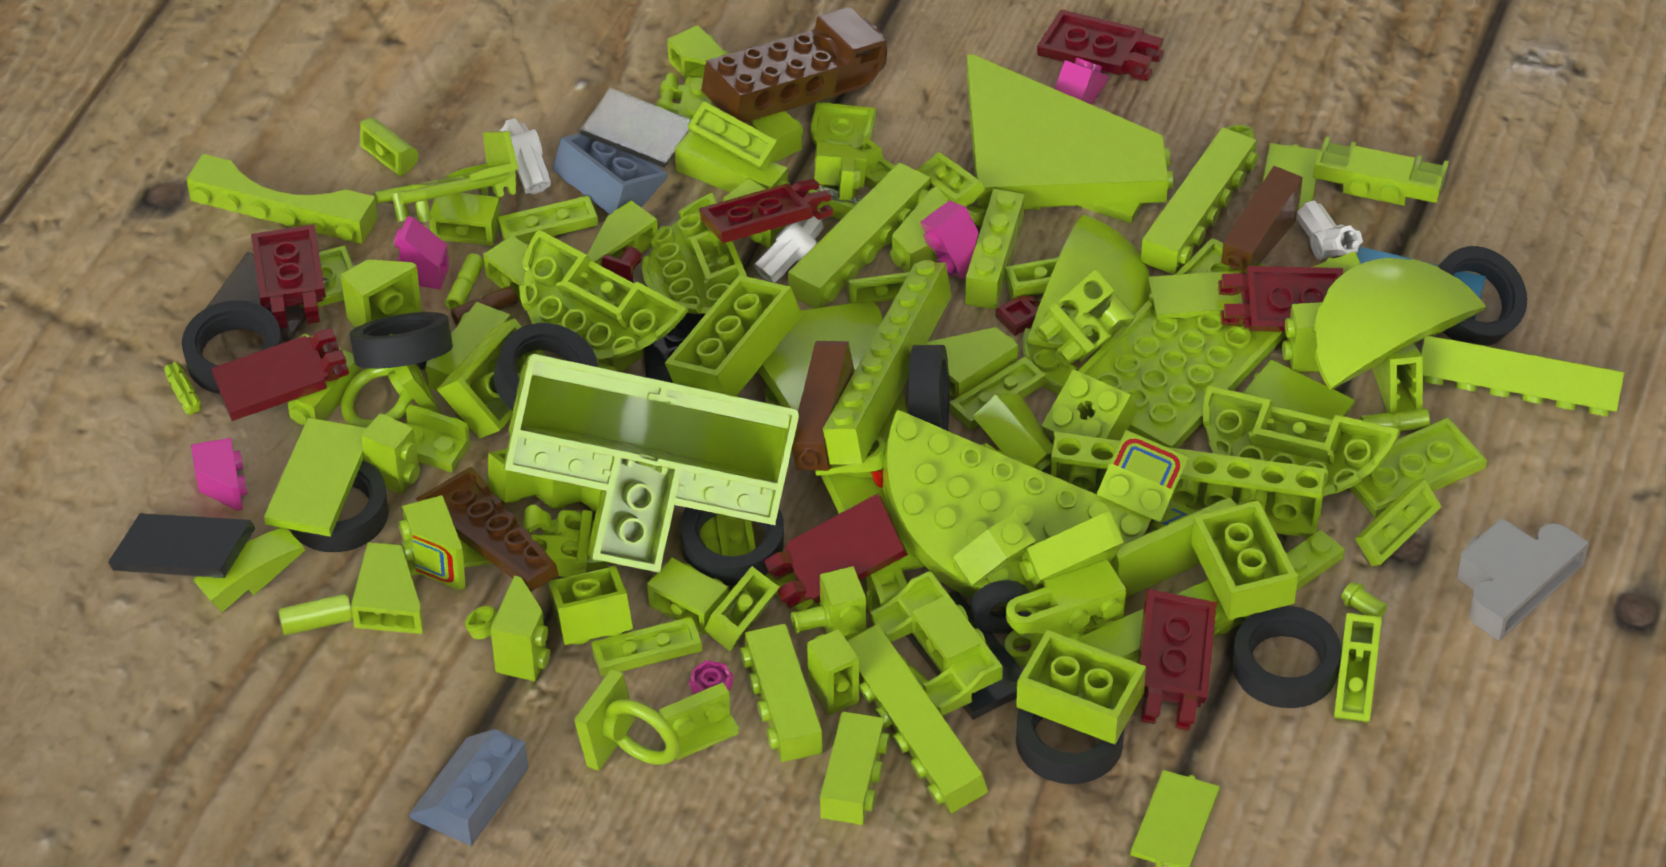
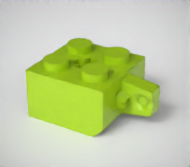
M1073 369L1041 426L1048 438L1053 440L1054 432L1121 441L1125 430H1128L1139 409L1131 394Z
M616 565L588 573L583 568L571 571L572 576L554 579L548 582L553 614L564 645L584 644L590 639L603 636H618L625 631L633 630L627 593Z

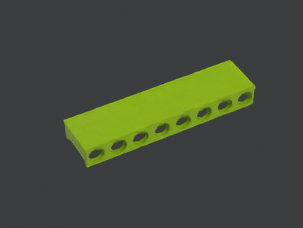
M1054 432L1051 475L1097 494L1120 440ZM1168 447L1189 456L1171 500L1196 511L1229 497L1236 505L1259 500L1275 533L1309 538L1317 532L1327 469Z

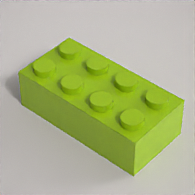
M738 275L665 362L673 383L737 396L801 319L802 313L792 288L786 285Z

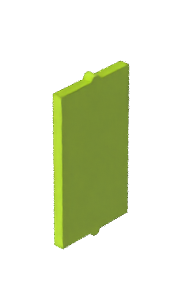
M1270 143L1263 181L1273 166L1302 176L1300 210L1305 203L1313 201L1316 178H1313L1315 160L1320 150L1299 147L1297 144L1289 146Z
M1233 270L1148 277L1150 289L1149 302H1153L1156 319L1219 315L1221 310H1224V304H1242L1241 293L1235 296L1219 295L1218 281L1221 280L1222 274L1243 272Z
M1272 359L1260 373L1254 374L1253 381L1243 392L1244 394L1270 399L1275 407L1332 420L1335 414L1345 417L1355 405L1354 399L1334 389L1329 390L1327 386Z
M1163 770L1130 855L1154 862L1157 867H1162V865L1167 867H1191L1219 794L1220 786L1197 780L1193 775L1187 777Z

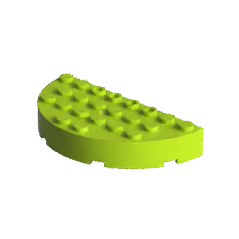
M898 409L891 422L885 441L883 491L889 514L901 540L910 553L917 557L933 573L936 579L969 598H972L983 586L1002 580L1018 581L1025 585L1029 592L1044 588L1042 586L1034 589L1031 580L1027 581L1024 578L1020 568L1021 558L970 587L952 559L956 553L988 528L1015 512L1018 513L1036 540L1034 544L1108 511L1112 513L1124 541L1123 544L1143 536L1150 524L1151 518ZM1008 602L999 603L996 606L1007 607Z

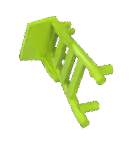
M483 132L486 164L456 170L446 174L445 179L376 191L373 193L376 204L393 201L397 222L405 221L407 216H409L407 204L415 203L418 221L426 222L431 221L428 205L429 199L479 189L481 195L488 196L489 186L492 188V193L496 194L497 197H503L504 187L507 188L508 194L514 195L516 193L515 171L519 169L510 132Z

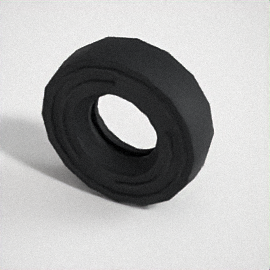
M1002 580L995 581L979 589L970 602V613L976 626L989 633H1004L1014 630L1007 622L1006 610L994 612L989 611V609L999 603L1009 602L1015 597L1030 593L1027 587L1018 581ZM1024 611L1017 613L1023 617L1030 616V613Z

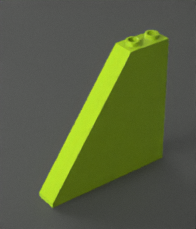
M967 54V88L975 177L981 181L986 189L978 196L977 207L988 208L993 189L1025 194L1024 208L1093 205V203L1167 202L1168 189H1173V171L1167 170V167H1170V148H1164L1163 135L974 54Z

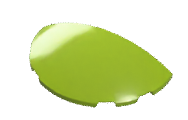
M713 193L703 196L678 212L679 220L673 225L662 226L651 240L653 249L650 255L643 257L642 274L646 286L686 307L689 310L687 313L706 314L738 275L747 277L733 241L722 243L700 219L699 208L716 204Z
M1082 215L1072 229L1060 253L1040 302L1027 343L1055 349L1065 344L1058 335L1046 343L1036 334L1035 330L1043 320L1047 310L1095 269L1115 291L1109 301L1100 308H1097L1091 315L1100 318L1107 310V305L1114 295H1117L1133 314L1137 313L1149 301L1148 277L1150 275L1146 264L1141 261L1140 252L1135 246L1107 224ZM1117 323L1114 329L1109 331L1111 337L1122 327L1120 323Z
M539 229L533 236L522 261L525 273L523 285H519L522 306L527 311L532 322L531 324L552 323L576 332L590 345L597 359L618 358L640 351L669 333L689 311L686 307L637 281L634 284L596 264L586 254Z
M1382 258L1362 263L1345 272L1330 286L1321 306L1316 311L1313 332H1316L1317 349L1314 356L1318 369L1329 390H1332L1380 365L1388 356L1431 334L1435 336L1483 311L1486 306L1460 279L1429 263L1402 258Z
M1209 385L1204 397L1203 423L1209 439L1208 444L1213 453L1325 468L1327 472L1323 497L1351 488L1372 473L1388 457L1401 433L1400 429L1336 414L1332 420L1273 406L1270 399Z

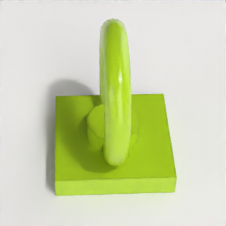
M417 364L393 368H366L349 382L341 400V412L346 423L367 428L374 419H363L356 414L354 409L355 398L361 388L369 381L381 376H388L400 397L395 406L385 414L386 416L399 421L406 413V409L413 399L420 408H427L439 414L442 413Z
M612 669L574 719L586 765L600 771L617 746L632 757L653 765L669 764L678 757L680 752V741L671 724L649 706L630 700L624 674ZM634 716L646 721L659 732L665 742V750L656 751L648 749L635 742L626 734L636 721Z

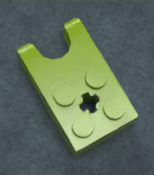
M1108 559L1044 581V588L1015 597L1008 602L1006 619L1014 631L1009 633L1005 639V650L1019 667H1026L1047 630L1076 639L1124 617L1126 588ZM1024 611L1030 613V616L1023 617L1017 613ZM1031 643L1030 649L1026 652L1014 649L1017 646Z

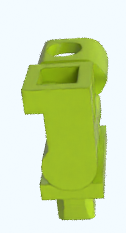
M1096 269L1065 294L1057 303L1052 305L1035 330L1036 334L1046 343L1056 335L1065 343L1055 352L1057 358L1064 366H1068L1078 359L1083 362L1111 338L1109 331L1114 329L1117 323H1120L1123 327H1128L1136 318L1117 295L1112 297L1107 305V310L1100 318L1091 315L1097 308L1108 302L1115 291Z
M530 505L525 509L523 528L530 533L532 539L555 562L560 577L572 576L571 571L585 568L587 573L589 570L596 571L608 568V562L594 560L587 555L594 523L593 511L582 510L581 514L576 511L562 510L558 513V518L551 520V515L536 505ZM541 528L544 535L533 534V531Z

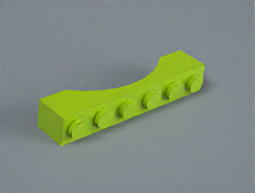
M698 25L667 39L668 62L685 79L686 77L703 78L706 60L730 54L728 51H724L715 42L714 38L710 34H706ZM786 111L752 120L753 128L774 138L781 144L771 160L772 162L776 163L802 150L803 128L797 119H793Z
M202 154L186 178L190 200L193 202L286 226L300 227L315 224L316 233L345 241L363 244L378 220L375 196L347 189L317 195H295L278 192L248 179L237 169L231 160Z

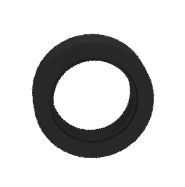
M1467 246L1453 251L1437 266L1452 276L1460 271H1471L1486 276V279L1495 287L1501 299V314L1497 321L1486 323L1469 317L1443 331L1452 340L1491 346L1501 341L1522 321L1527 308L1526 287L1517 269L1501 254L1484 247Z
M234 300L217 303L198 313L189 322L182 337V349L192 379L205 390L220 394L211 368L219 365L210 363L202 354L206 344L213 337L225 331L246 329L258 333L264 339L261 351L282 344L283 340L279 324L269 310L253 302Z
M417 312L389 316L362 324L350 332L355 365L362 368L380 369L417 364L442 356L453 348L448 316L437 312Z
M535 323L519 328L504 342L496 363L494 382L500 398L513 411L520 380L516 372L515 362L522 355L531 351L545 350L556 353L567 361L598 367L597 358L590 345L576 332L557 324Z
M913 345L909 363V415L948 431L949 369L945 345Z
M363 460L352 487L364 492L369 498L368 503L358 515L337 522L331 537L290 529L293 536L300 543L311 549L333 553L353 550L373 540L384 528L389 514L386 486L380 472L370 463Z
M688 507L684 509L680 528L681 550L686 563L704 575L720 580L724 585H737L752 566L764 576L767 575L769 572L764 560L778 552H783L784 519L780 508L778 509L775 525L759 522L766 533L763 542L755 550L739 556L717 554L708 549L699 537V532L703 525L711 518L720 514Z
M1283 606L1255 613L1249 616L1237 631L1232 662L1233 672L1242 689L1251 697L1264 704L1279 708L1305 707L1324 698L1334 687L1339 671L1341 644L1333 627L1321 616L1309 610L1294 606ZM1272 637H1293L1311 645L1318 653L1321 662L1315 670L1307 675L1281 677L1264 670L1256 662L1253 650L1262 641Z
M1019 708L1016 730L1017 750L1023 762L1037 775L1057 783L1081 784L1102 777L1118 762L1123 750L1124 730L1116 744L1101 740L1098 745L1088 751L1079 753L1060 752L1044 744L1036 733V727L1044 717Z

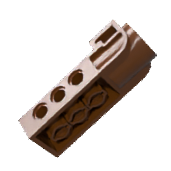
M851 7L817 16L815 28L811 31L706 60L701 91L723 112L744 123L867 86L886 65L887 41L876 25L866 18H862ZM870 49H871V52L866 53V54H861V52L867 51V50H870Z

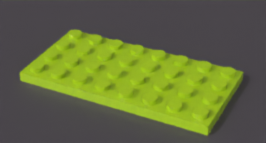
M1211 238L1175 275L1233 271L1234 269L1221 263L1223 243ZM1148 301L1134 314L1136 318L1128 327L1122 326L1078 371L1131 394L1139 410L1131 422L1128 431L1163 446L1179 448L1203 423V404L1208 385L1234 391L1286 337V333L1249 331V328H1244V323L1237 326L1221 325L1220 314L1156 319L1153 302Z

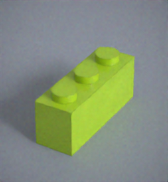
M476 302L469 312L463 314L459 325L452 332V350L427 361L425 371L428 377L429 388L437 391V388L491 329L511 320V315Z
M842 711L820 795V818L863 825L866 812H873L876 790H872L874 782L880 783L883 762L879 761L881 754L887 755L890 741V733H884V718Z

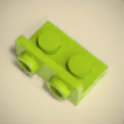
M410 404L406 409V424L414 428L418 462L453 473L471 446L468 424L458 418H451L433 412L430 409Z
M723 682L659 709V714L671 724L678 735L680 752L676 758L677 760L739 734V726L730 714L729 691Z

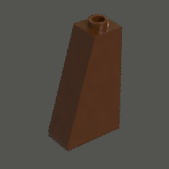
M1277 166L1272 167L1224 240L1222 264L1234 270L1244 272L1247 266H1258L1296 222L1303 180L1302 176Z
M849 341L815 342L798 410L799 418L792 446L796 470L829 471L832 464L829 463L823 427L855 372Z

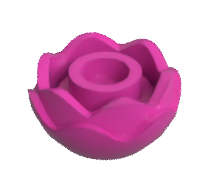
M706 660L694 667L689 679V685L694 694L722 682L728 691L731 690L733 685V674L729 672L727 666L724 663Z

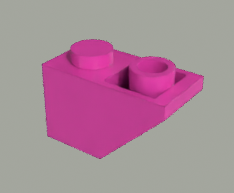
M1076 58L1075 63L1065 60L1055 89L1088 104H1092L1107 83L1109 76L1100 73L1102 67L1079 58Z
M947 201L923 219L920 224L925 232L923 235L924 240L938 257L936 262H946L948 276L951 275L963 280L966 278L979 232L966 206Z
M407 216L402 229L398 228L395 235V247L399 248L400 252L398 262H412L417 266L419 286L441 290L450 268L447 244L414 217Z
M231 438L191 444L199 492L236 511L242 510L241 496L248 494L244 475L238 476L237 471L244 470L240 450L233 451Z

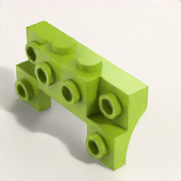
M1325 137L1320 152L1318 151L1315 160L1313 178L1344 184V194L1403 206H1405L1407 197L1437 203L1440 191L1443 188L1449 161L1444 160L1443 165L1423 162V156L1418 155L1415 163L1414 157L1356 146V142H1352L1350 147L1330 143V137Z
M931 571L913 578L897 596L881 607L870 611V621L873 625L878 623L890 642L912 633L938 667L941 674L923 683V689L942 716L971 703L972 693L1002 680L1003 666L988 648L983 633L978 628H973L968 621L964 608L954 603Z

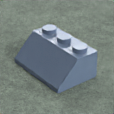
M607 127L562 137L552 169L565 182L582 192L584 196L589 195L590 200L604 209L608 215L631 200L642 207L668 177V173Z
M496 729L467 737L409 813L410 819L472 846L528 770L526 742Z

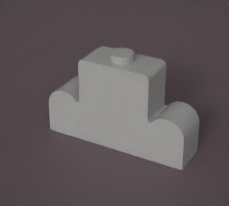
M1498 520L1481 536L1476 535L1473 537L1467 548L1461 553L1457 578L1473 589L1469 612L1471 621L1496 640L1500 641L1584 566L1589 542L1565 526L1555 523L1542 526L1538 531L1537 540H1535L1507 520Z

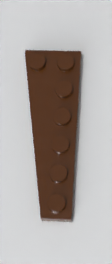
M472 467L465 469L416 498L417 502L442 495L459 539L512 579L514 575L521 577L530 592L544 586L547 582L559 576L555 562L532 539L530 533L525 528L519 526L516 517L511 511L507 512L503 507L502 501L497 495L494 496L490 492L489 486Z

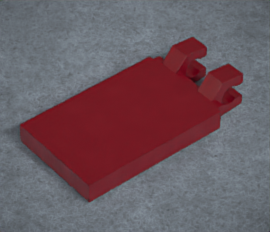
M1061 9L1038 43L1037 55L1063 62L1066 60L1075 63L1076 58L1101 66V71L1117 75H1127L1129 73L1133 79L1148 81L1152 75V69L1148 68L1151 62H1160L1164 55V50L1160 49L1163 45V38L1144 34V29Z
M815 179L796 182L792 186L786 183L699 208L701 221L722 243H727L811 219L812 216L821 220L832 216L833 209L828 204L817 209L821 202L831 201V194L824 190L806 195L809 190L820 189L819 183Z
M315 224L251 234L261 306L267 310H272L279 328L288 327L285 307L304 304L307 324L320 322L317 302L323 301V298H326Z
M1247 266L1244 273L1222 274L1221 280L1218 281L1219 295L1235 296L1241 293L1242 304H1224V310L1220 312L1221 325L1237 326L1244 323V328H1249V331L1285 332V319L1291 316L1292 304L1323 302L1327 290L1343 275V268Z
M329 328L318 331L313 337L306 338V336H302L211 368L231 421L327 388L325 382H331L350 374L346 365V358L336 343L337 339L333 329Z
M877 493L788 541V545L784 547L786 552H778L764 560L768 572L773 574L776 580L795 572L798 580L789 581L779 587L777 591L781 601L786 603L790 609L810 598L816 603L820 602V574L853 566L860 581L902 559L908 553L882 497Z
M1147 590L1138 664L1146 666L1144 694L1142 695L1144 699L1140 722L1155 724L1156 717L1160 716L1162 701L1179 704L1176 712L1175 728L1189 731L1191 724H1194L1196 708H1200L1201 703H1205L1208 698L1217 602L1157 590Z

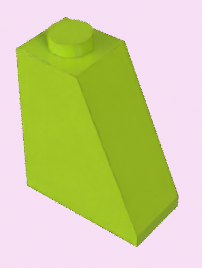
M937 186L926 194L892 235L891 259L897 267H901L905 272H910L914 263L923 260H932L934 263H937L938 257L924 240L923 235L925 232L920 224L923 219L947 201H951Z
M997 327L933 340L926 344L945 345L949 369V398L952 400L1018 361V344L1011 336L1005 335Z
M305 333L302 335V336H306V338H307V337H310V335H307V334H305ZM339 348L346 358V365L350 374L331 382H325L327 388L287 402L291 419L301 425H305L307 418L327 420L340 405L343 393L349 382L361 372V368L355 365L352 353Z
M1413 343L1388 356L1380 365L1372 368L1387 413L1394 414L1399 411L1423 409V356Z
M995 394L972 416L1002 452L1020 459L1022 463L1045 473L1052 467L1051 455L1053 445L1019 394Z
M1108 511L1026 548L1021 557L1020 568L1024 578L1027 581L1031 580L1034 589L1044 586V581L1107 559L1110 563L1124 541L1111 511Z
M367 543L351 603L354 628L423 634L424 626L421 606L402 545Z

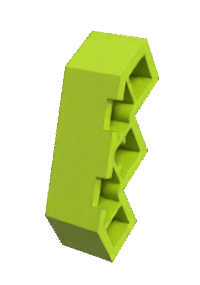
M507 448L488 453L489 490L505 503H515L520 501L521 498L535 495L552 509H562L568 504L582 501L596 512L600 489L504 470Z

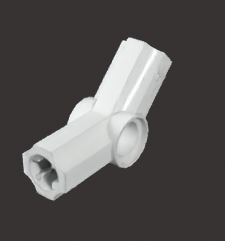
M516 118L506 120L503 128L499 131L510 132L519 169L517 172L525 194L541 193L551 186V181L542 158L543 151L539 136L535 129L529 130L525 123L518 122Z
M1315 200L1310 201L1297 211L1296 220L1310 238V246L1317 260L1333 256H1343L1354 251L1358 252V247L1363 242L1360 231L1354 230L1351 225H1336L1322 204L1316 203Z
M812 216L811 219L787 225L775 238L776 242L753 264L757 273L764 280L775 283L796 261L799 262L818 243L815 239L824 228L822 224L823 219L818 220Z

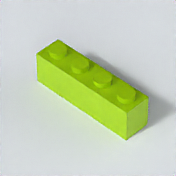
M993 189L966 275V305L996 310L1006 280L1005 267L1011 264L1023 224L1025 194Z
M786 623L745 632V647L740 648L741 660L744 668L750 667L752 673L749 674L752 694H759L761 700L757 702L761 721L768 722L769 725L766 733L770 749H777L781 762L822 754V730Z

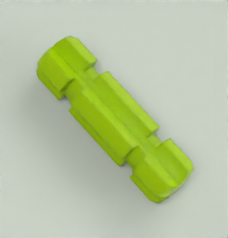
M174 362L171 365L167 364L164 368L165 376L168 382L172 384L171 387L179 402L183 404L182 408L188 415H193L195 412L199 413L202 410L201 400L194 393L195 389L189 378L183 373V367L178 362Z

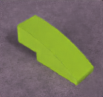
M279 528L248 541L225 578L197 576L193 581L223 613L246 591L249 590L253 595H256L306 549L288 529Z

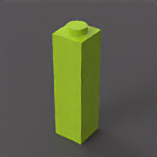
M691 131L675 147L676 171L727 192H732L748 178L765 189L786 183L790 185L787 167L771 161L766 170L763 171Z

